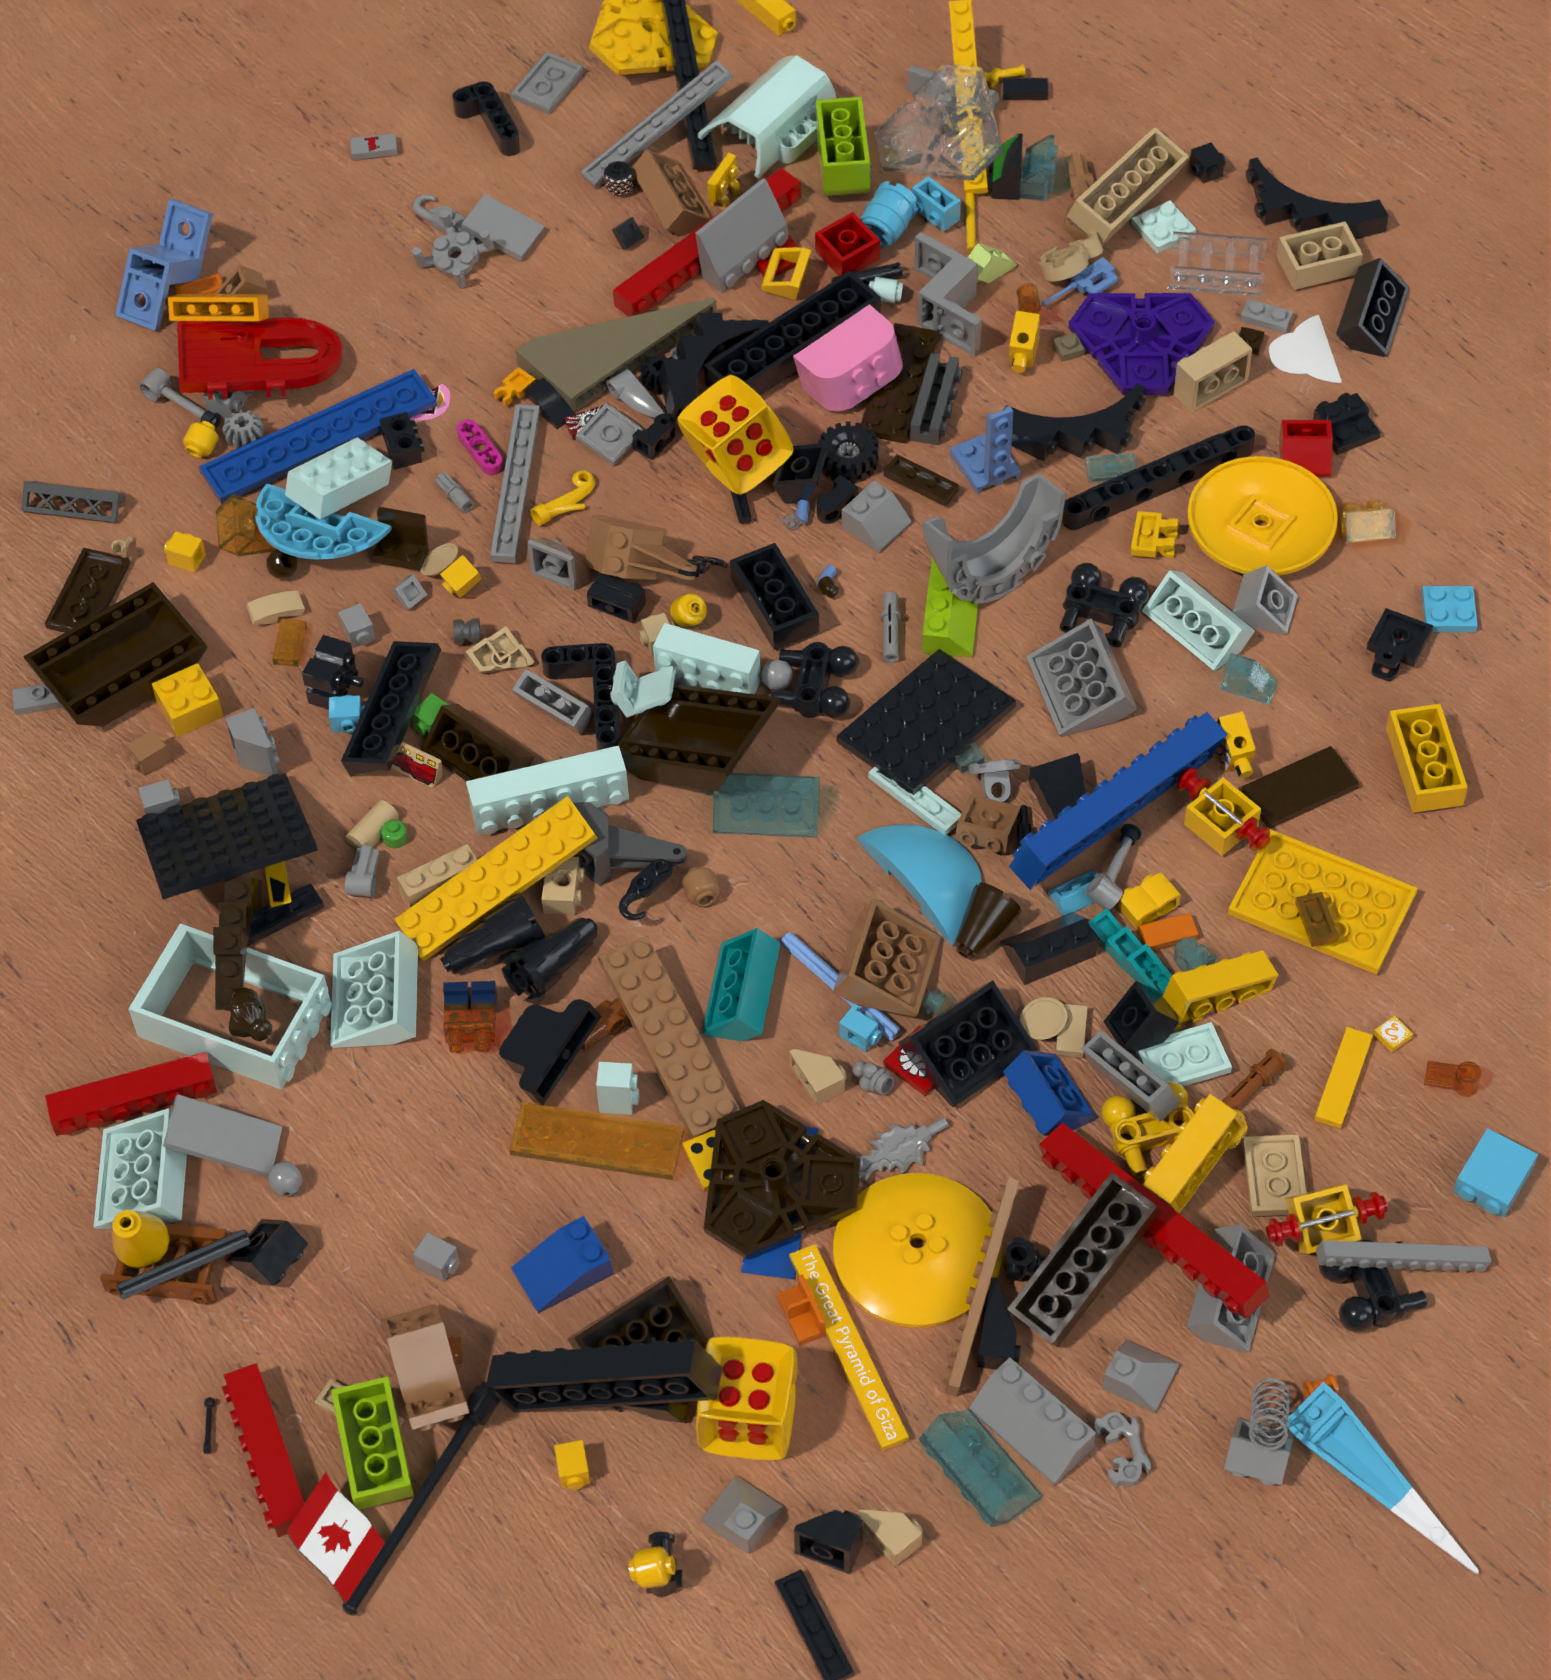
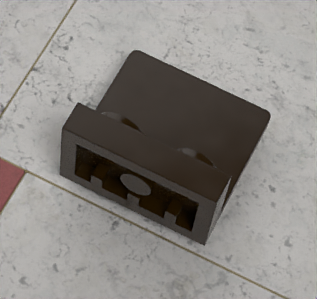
M378 507V522L390 525L392 530L377 543L372 553V562L420 571L429 551L426 516Z

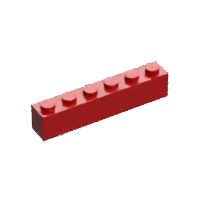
M207 1052L51 1093L45 1095L53 1130L55 1135L59 1136L70 1135L77 1130L88 1127H99L103 1123L114 1120H124L139 1113H150L161 1107L173 1106L177 1094L191 1099L205 1098L210 1094L216 1093L217 1088Z
M255 1363L224 1374L227 1385L222 1386L226 1402H233L235 1410L230 1411L235 1428L241 1426L243 1435L238 1436L243 1453L249 1451L252 1459L246 1462L251 1478L258 1477L260 1483L259 1486L255 1487L260 1504L266 1502L269 1510L263 1513L268 1529L275 1528L279 1538L287 1535V1529L303 1507L304 1501L258 1365Z

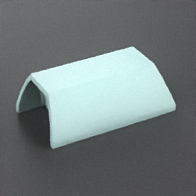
M797 55L784 57L698 133V138L702 140L719 124L723 123V128L730 127L732 134L739 133V139L746 138L748 145L755 144L757 162L754 176L759 178L777 160L782 163H792L817 140L816 100L836 99L835 90L826 73Z

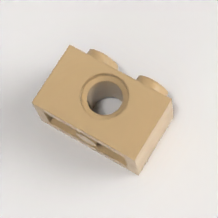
M571 857L544 877L541 899L543 914L575 916L576 905H581L582 890H579V883H584L585 869L580 867L579 857Z

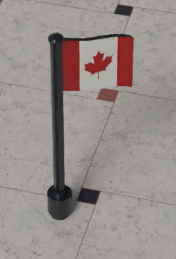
M482 1381L479 1386H475L466 1400L469 1413L464 1414V1421L385 1543L368 1519L337 1490L327 1472L324 1473L287 1529V1534L298 1551L328 1579L344 1601L342 1609L348 1615L354 1616L358 1614L357 1608L473 1427L485 1425L498 1406L500 1400L485 1387V1381Z

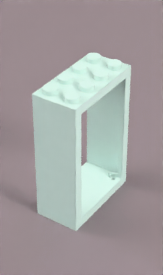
M180 923L129 1007L137 1036L188 1056L207 1052L210 1064L282 1090L285 1083L292 1079L298 1060L304 1058L310 1039L317 1035L322 1018L327 1016L331 1010L332 1002L330 1001L324 975L247 948L244 982L302 1003L273 1055L269 1056L162 1016L193 964L215 971L213 935Z

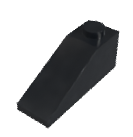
M992 1277L977 1367L997 1370L1009 1358L1019 1363L1021 1346L1016 1345L1017 1333L1010 1313L1007 1310L1008 1308L997 1278Z

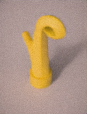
M586 470L577 471L572 476V481L578 487L577 489L546 504L541 503L533 507L530 513L534 522L538 526H542L557 515L575 510H584L586 508L585 504L576 503L594 489L596 483L592 473Z

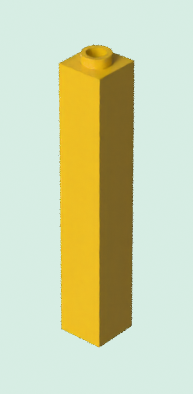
M736 0L778 36L796 27V10L784 0Z

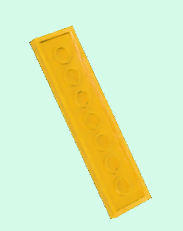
M567 796L396 917L395 921L403 933L418 945V955L425 962L480 923L481 920L498 910L503 903L525 891L594 842L598 837Z

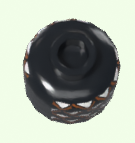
M615 161L608 164L604 170L606 190L616 196L629 193L634 186L633 168L623 161Z

